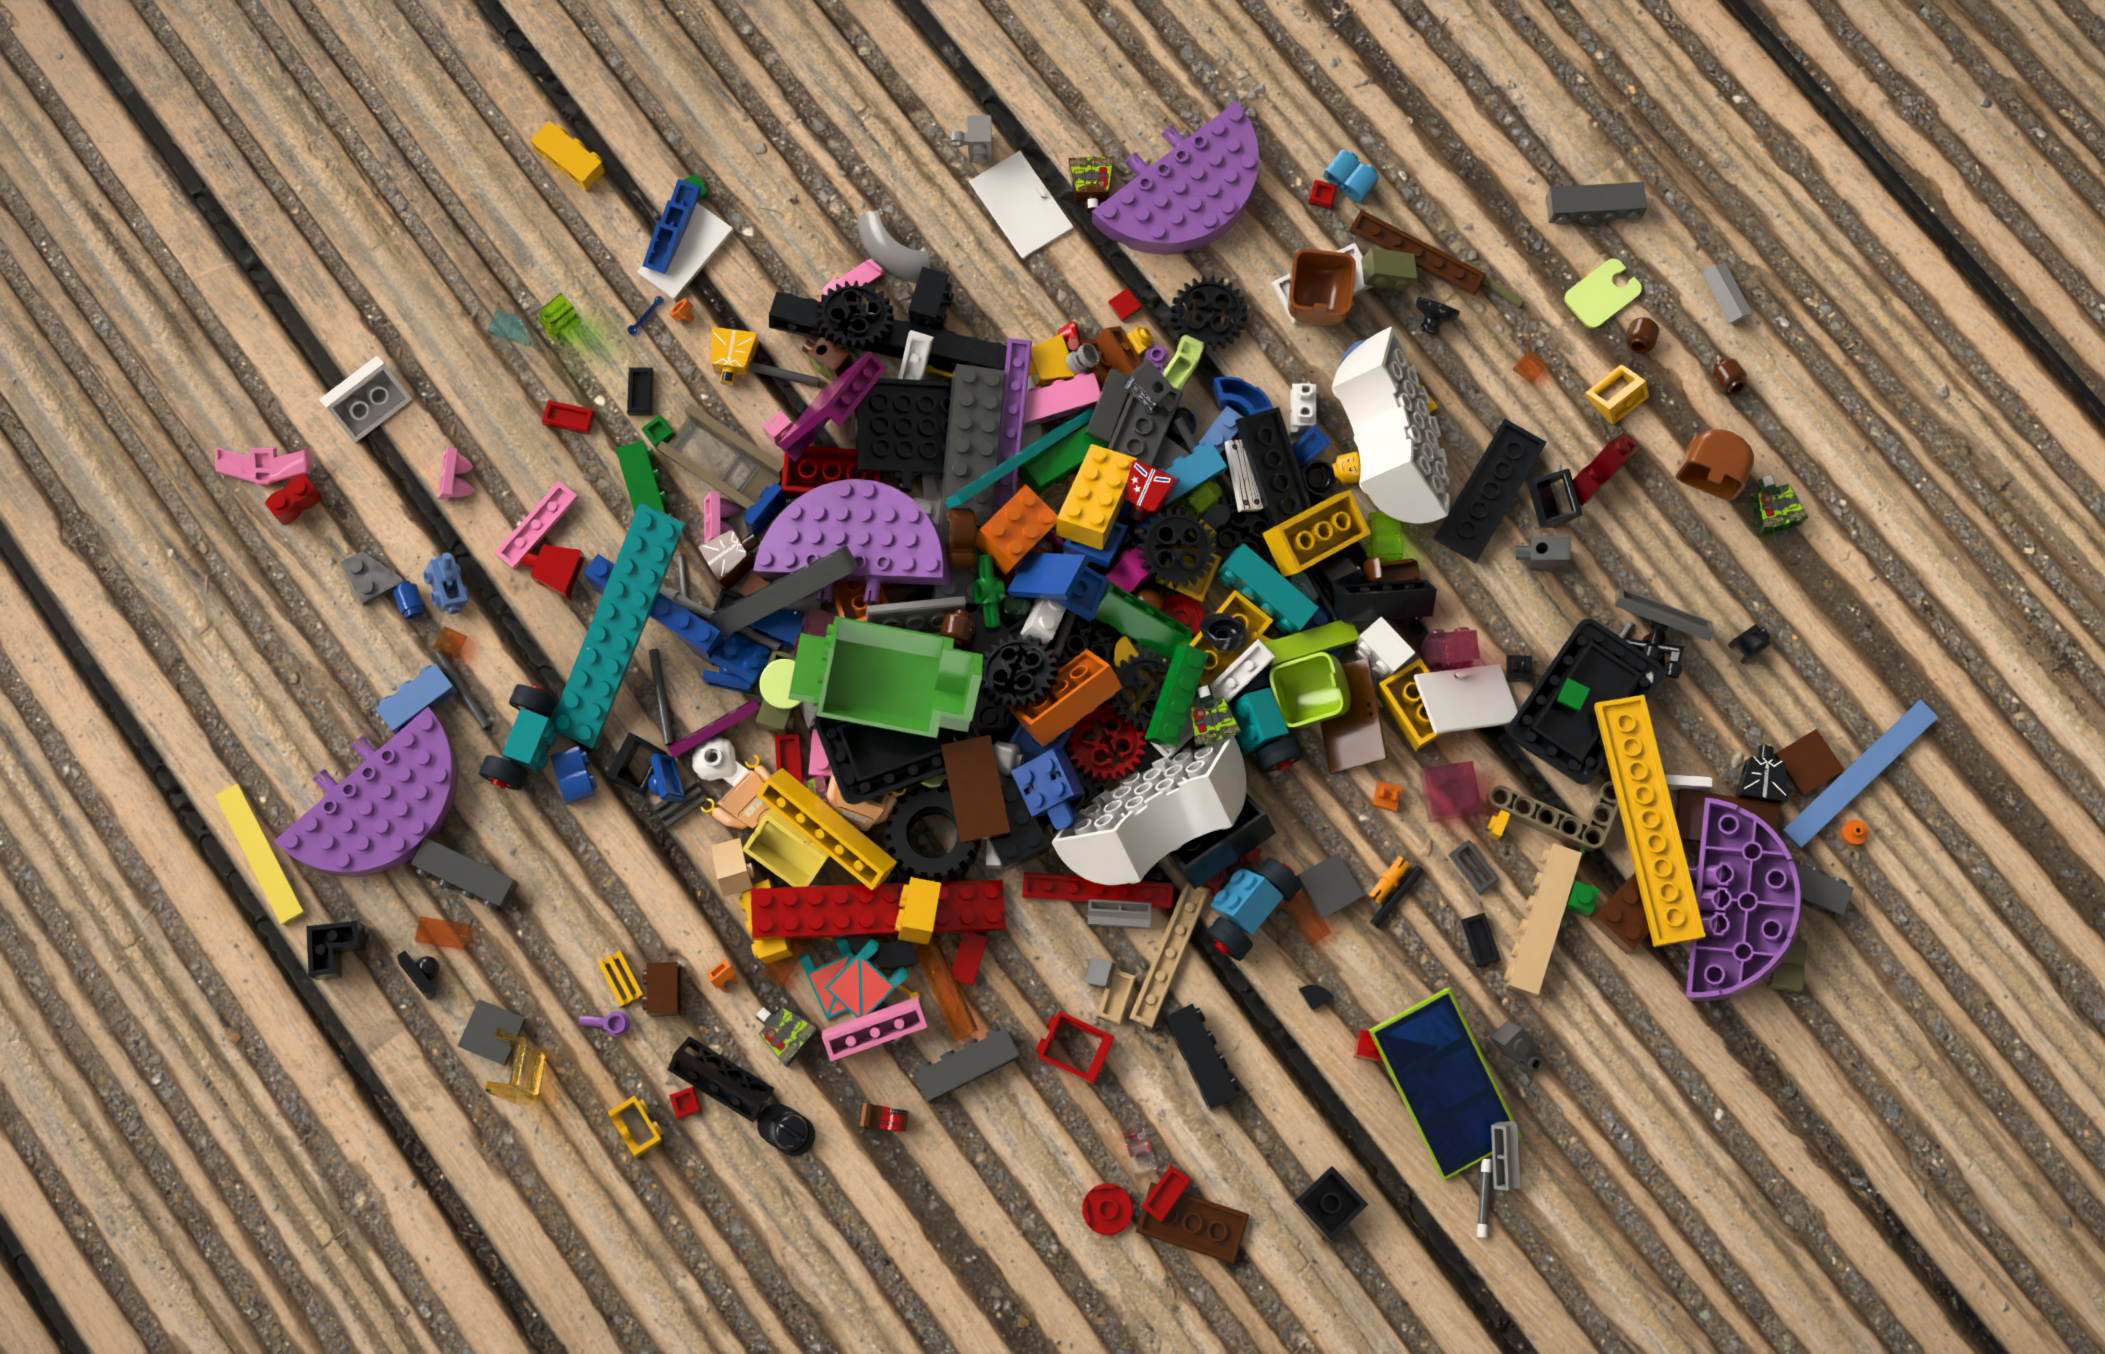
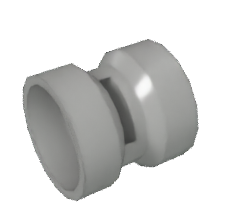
M1089 343L1081 345L1078 351H1072L1066 356L1068 368L1076 375L1086 372L1088 367L1091 368L1097 365L1100 360L1098 351Z

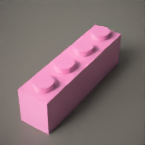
M1083 372L1075 375L1074 379L1068 381L1060 379L1052 382L1051 386L1045 388L1036 386L1029 389L1026 395L1023 429L1095 408L1101 393L1095 374Z
M915 997L822 1030V1039L830 1061H834L927 1028V1021L919 998Z

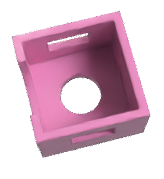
M780 410L763 425L766 436L777 445L793 425ZM778 418L780 421H778L774 426H772L771 423H773Z

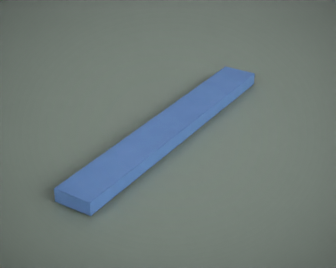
M1920 699L1781 832L1798 849H1801L1924 732L1938 716Z

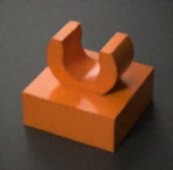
M1378 781L1372 806L1396 813L1403 787Z
M726 959L705 974L716 989L720 988L724 993L728 992L724 986L726 981L732 980L736 985L739 983L735 976V970Z

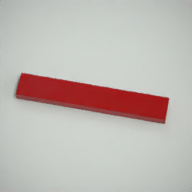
M1024 872L1022 898L1089 903V899L1152 903L1151 908L1172 909L1174 883L1140 881L1136 884L1104 885L1089 881L1081 876Z

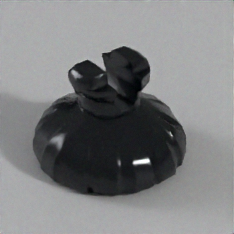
M1418 297L1416 300L1418 310L1425 317L1420 326L1425 333L1435 335L1440 332L1441 323L1454 321L1459 317L1460 311L1424 297Z

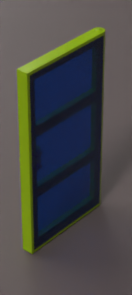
M1445 988L1369 1029L1368 1031L1440 1178L1446 1180L1492 1154L1491 1125L1497 1122H1515L1451 988ZM1518 1128V1140H1519L1520 1138H1522V1134H1521V1132H1520V1130H1519V1128Z

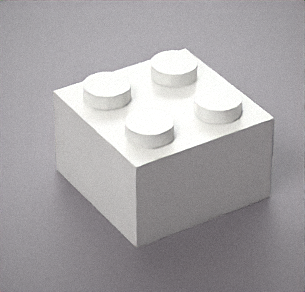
M1382 617L1359 636L1354 647L1356 650L1355 654L1360 660L1370 658L1371 667L1373 668L1372 672L1381 681L1407 667L1415 654V651Z

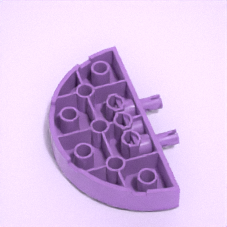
M1237 101L1187 139H1184L1173 125L1168 126L1170 130L1166 128L1161 135L1174 149L1152 166H1148L1137 152L1132 154L1133 158L1130 155L1126 160V164L1138 176L1092 211V223L1107 237L1128 245L1130 249L1144 253L1166 255L1184 253L1185 250L1204 247L1228 232L1241 218L1252 198L1259 166L1258 142L1254 128L1246 112Z
M848 479L821 485L789 504L778 515L766 532L759 546L753 569L762 579L778 580L847 545L859 568L835 582L866 583L864 603H880L881 583L948 586L951 583V568L944 539L932 519L905 493L884 483L863 479ZM834 582L818 590L817 601L825 603L827 600L828 603L832 602Z
M429 707L416 716L378 751L372 747L364 736L357 738L363 745V748L356 741L352 743L351 747L358 752L365 762L340 784L335 782L326 769L319 771L318 773L325 781L317 774L314 776L313 781L323 789L326 796L274 841L285 852L301 863L320 872L343 877L376 875L390 868H396L414 858L424 838L426 837L433 841L443 827V822L448 812L452 809L458 783L457 758L451 738L443 723Z
M1705 798L1699 865L1697 867L1688 866L1691 881L1697 884L1696 901L1706 937L1691 941L1686 998L1689 1001L1702 1002L1738 995L1765 980L1776 970L1790 951L1797 936L1802 915V891L1798 872L1791 854L1777 833L1758 816L1738 807V805L1719 799Z

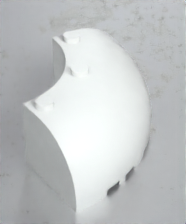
M1391 326L1367 339L1345 358L1336 372L1332 391L1335 397L1342 403L1355 434L1354 441L1359 450L1361 463L1359 482L1361 490L1368 494L1373 503L1382 512L1394 519L1408 523H1429L1448 516L1450 495L1446 493L1445 486L1450 483L1444 468L1448 466L1445 449H1440L1437 438L1441 437L1436 416H1430L1427 404L1431 403L1424 385L1419 387L1417 370L1414 365L1409 366L1404 356L1407 351Z
M1234 735L1226 736L1222 739L1217 738L1210 743H1205V747L1192 750L1191 747L1185 748L1183 752L1177 754L1173 759H1170L1169 756L1163 757L1151 763L1153 768L1141 774L1137 770L1125 779L1120 780L1121 786L1110 793L1108 790L1102 792L1092 800L1094 805L1087 807L1085 810L1081 809L1076 814L1078 819L1072 828L1060 830L1053 839L1052 844L1059 857L1072 871L1089 881L1104 885L1136 884L1143 879L1144 875L1160 859L1171 851L1178 850L1184 843L1206 833L1232 827L1243 808L1246 797L1245 765Z

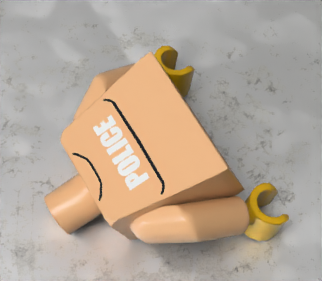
M753 755L756 761L755 765H749L745 761L749 772L718 803L710 798L707 799L712 803V807L709 810L701 807L704 813L709 816L713 815L715 819L725 826L738 829L746 827L753 829L762 820L771 807L756 795L771 774L764 766H761L757 755Z
M831 776L827 798L831 808L856 829L868 831L872 825H878L888 819L889 814H892L894 811L893 807L898 802L897 797L903 795L906 792V788L893 792L890 796L887 794L852 805L843 800L835 778Z

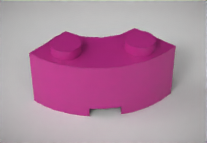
M1136 547L1133 550H1125L1118 559L1120 561L1108 574H1102L1109 579L1108 582L1114 583L1131 594L1140 583L1145 585L1151 578V576H1147L1150 570L1149 567L1141 568L1145 559L1137 558L1139 554L1143 553V550L1136 549Z

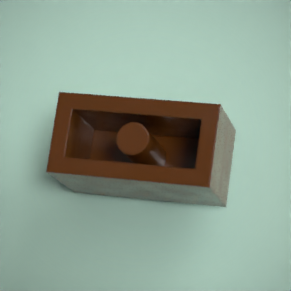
M678 962L647 963V970L642 972L643 985H647V995H643L642 998L643 1010H647V1015L650 1017L681 1016V965Z

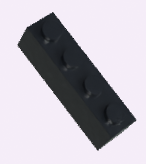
M1427 580L1337 585L1334 613L1344 623L1354 624L1357 621L1375 622L1380 617L1384 620L1389 619L1392 621H1399L1401 618L1419 620L1423 617H1432L1437 589Z
M1192 1003L1165 1016L1164 1020L1208 1110L1211 1111L1238 1097L1236 1092L1240 1089L1233 1076L1229 1078L1225 1070L1228 1064L1223 1054L1218 1055L1214 1048L1217 1042L1211 1030L1206 1031L1202 1023L1206 1020L1199 1007L1195 1009Z

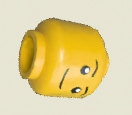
M1358 452L1339 455L1336 458V462L1333 463L1334 475L1337 481H1340L1343 485L1360 482L1361 463Z

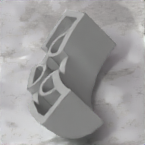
M879 210L870 211L858 217L857 225L861 242L874 262L885 272H890L904 281L917 283L922 267L931 269L929 251L910 249L895 241L885 230L881 222Z

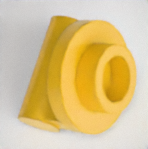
M1138 326L1126 335L1139 356L1143 355L1153 345V334L1146 327Z

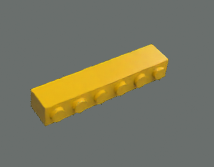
M783 768L769 776L756 795L871 890H874L884 882L897 864L896 860Z

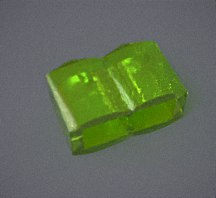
M562 293L538 310L540 314L538 320L543 325L542 328L551 339L554 336L557 340L561 339L581 322L576 314V310Z
M1206 481L1185 499L1181 509L1185 513L1187 510H1190V517L1192 519L1195 515L1199 514L1197 521L1199 522L1214 505L1219 504L1223 499V491L1216 482Z
M1370 512L1368 520H1365L1371 533L1369 534L1370 543H1366V556L1371 558L1379 556L1380 563L1402 560L1403 549L1400 520L1394 519L1384 512Z

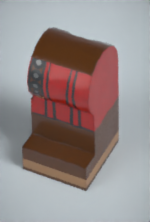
M862 1103L858 1126L906 1132L909 1111Z

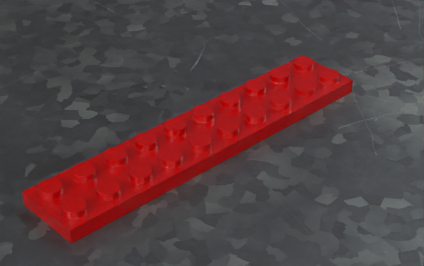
M1002 879L946 881L941 883L932 933L1005 931L1006 921ZM909 883L880 884L874 890H871L865 884L752 888L750 890L752 940L899 935V931H895L896 919L899 909L904 908L899 906L904 884L908 885Z

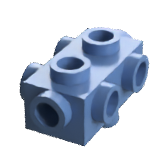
M443 553L442 556H436L429 561L423 576L425 583L432 586L431 601L433 606H438L440 612L447 611L449 615H453L462 611V608H464L469 599L467 587L462 584L460 566L455 563L454 557L450 553Z

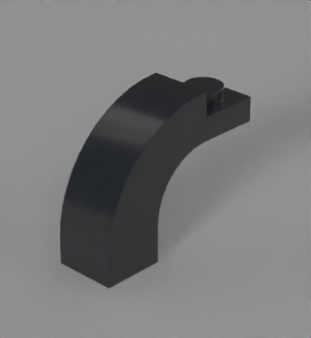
M869 936L845 937L851 950L856 955L872 939ZM904 940L892 943L877 942L879 945L878 950L868 959L877 968L883 970H897L899 967L909 968L919 964L912 943Z

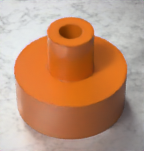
M686 298L679 301L669 313L676 322L684 319L689 324L695 318L690 313L693 305Z
M1850 820L1842 826L1840 835L1846 844L1857 846L1867 839L1868 829L1863 822Z

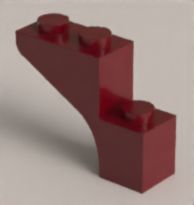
M1623 432L1609 442L1596 458L1573 479L1581 506L1590 501L1641 450L1637 445V441L1632 436L1626 435Z

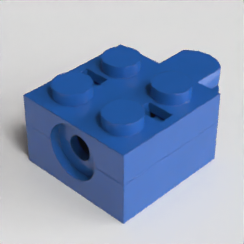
M1051 749L1011 771L1032 817L1048 814L1053 827L1059 830L1070 829L1075 825L1077 817L1070 802L1083 796L1085 792L1065 749Z

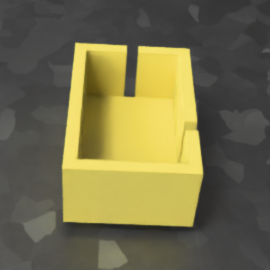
M772 808L764 815L755 832L742 849V851L793 887L811 886L831 857Z

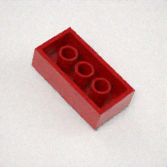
M808 446L796 462L785 453L781 487L785 499L792 500L793 498L797 499L814 488L835 481L863 479L882 483L883 473L857 472L856 449Z

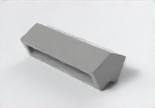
M1726 263L1714 265L1702 272L1729 324L1733 326L1753 314Z
M1089 899L1087 926L1150 929L1152 903Z
M1514 1121L1497 1122L1491 1125L1494 1189L1509 1191L1520 1188L1518 1126Z

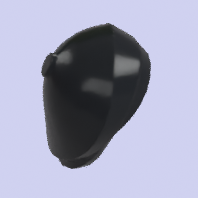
M1212 614L1206 617L1199 625L1207 641L1221 652L1231 653L1246 644L1248 635L1245 625L1227 614Z

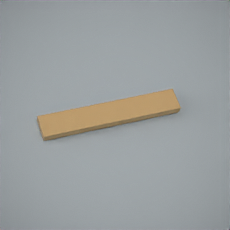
M1186 881L1129 1017L1130 1020L1153 1028L1208 896L1209 888L1201 885L1194 890Z

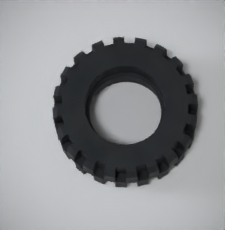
M924 787L917 789V792L912 795L909 792L903 796L904 800L901 803L897 802L893 807V813L889 814L887 819L888 825L885 828L887 849L889 855L897 861V869L901 873L906 874L908 879L913 877L940 883L949 880L956 881L957 877L961 874L964 876L969 871L970 865H974L977 860V854L981 848V840L960 843L950 789L940 790L939 787L924 790ZM927 815H943L953 822L957 830V841L954 848L948 854L939 858H926L919 855L910 842V832L913 825L920 818Z

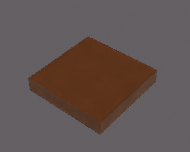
M1817 729L1774 754L1776 760L1785 762L1786 774L1801 796H1804L1844 771V768Z

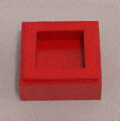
M1315 180L1308 204L1331 210L1338 185Z
M1128 288L1108 301L1109 306L1121 322L1141 310V305Z
M694 1087L669 1095L677 1120L702 1112Z

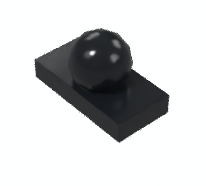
M405 950L398 954V964L427 1000L436 996V989L429 980L434 979L439 973L440 965L434 957L424 956L415 963Z

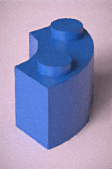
M1237 377L1214 378L1212 389L1219 410H1224L1228 406L1243 417L1273 409L1266 394L1260 388L1243 381L1244 379Z

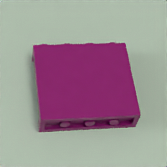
M869 351L820 391L779 442L778 446L796 462L829 419L838 427L848 419L887 368Z

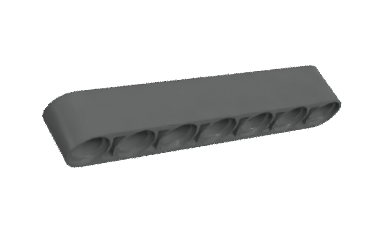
M843 546L709 615L708 619L713 627L721 631L722 636L725 637L857 570L859 566L848 546Z

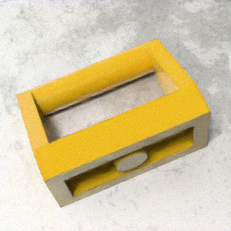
M1620 365L1585 392V396L1602 416L1614 425L1649 397V393L1644 379L1625 366ZM1621 376L1629 383L1628 386L1607 402L1598 396L1599 393Z

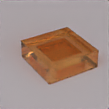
M1528 350L1513 370L1532 384L1546 368L1547 363Z
M444 626L433 646V650L456 659L467 636Z

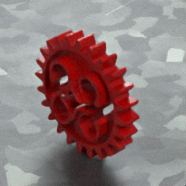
M1107 703L1105 710H1102L1099 705L1096 707V711L1081 718L1080 722L1077 721L1073 726L1075 729L1066 743L1070 745V747L1066 748L1067 754H1074L1070 757V762H1078L1075 767L1078 771L1084 769L1083 777H1087L1090 773L1093 774L1094 782L1098 776L1102 777L1103 783H1106L1107 777H1111L1115 783L1116 775H1120L1122 779H1125L1126 770L1131 774L1134 773L1132 765L1140 767L1141 761L1137 757H1145V752L1141 749L1146 748L1147 742L1141 740L1145 739L1146 733L1139 732L1141 725H1137L1134 730H1132V722L1130 721L1123 725L1125 717L1116 718L1118 709L1110 710L1109 703ZM1100 716L1102 734L1106 742L1110 743L1113 755H1117L1116 748L1119 745L1125 744L1129 747L1127 752H1119V761L1122 763H1117L1113 770H1111L1110 752L1105 743L1102 744V736L1099 731H1096V739L1094 741L1087 742L1083 739L1085 735L1093 734V725L1091 723H1096ZM1110 723L1118 726L1115 731H1108L1105 727ZM1098 755H1103L1107 758V761L1098 763L1094 759Z

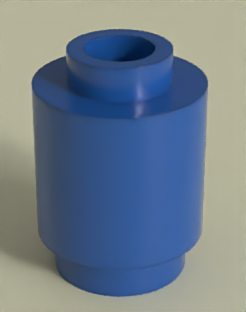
M410 581L398 584L393 594L400 613L405 616V619H413L424 614L423 608L425 605L417 584H411Z

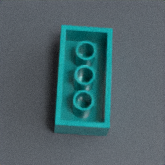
M1244 543L1233 550L1215 572L1219 576L1218 580L1224 586L1232 587L1272 618L1273 627L1282 635L1286 634L1289 636L1301 630L1319 608Z

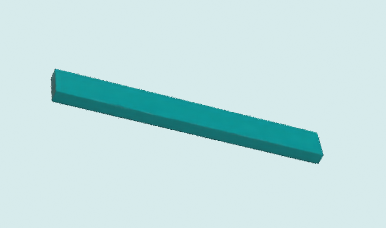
M1093 409L1078 413L945 499L947 507L950 509L964 503L1088 422L1092 417Z

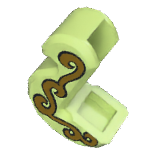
M1188 335L1181 337L1177 352L1163 373V376L1173 388L1182 392L1187 382L1192 378L1205 348L1203 342Z

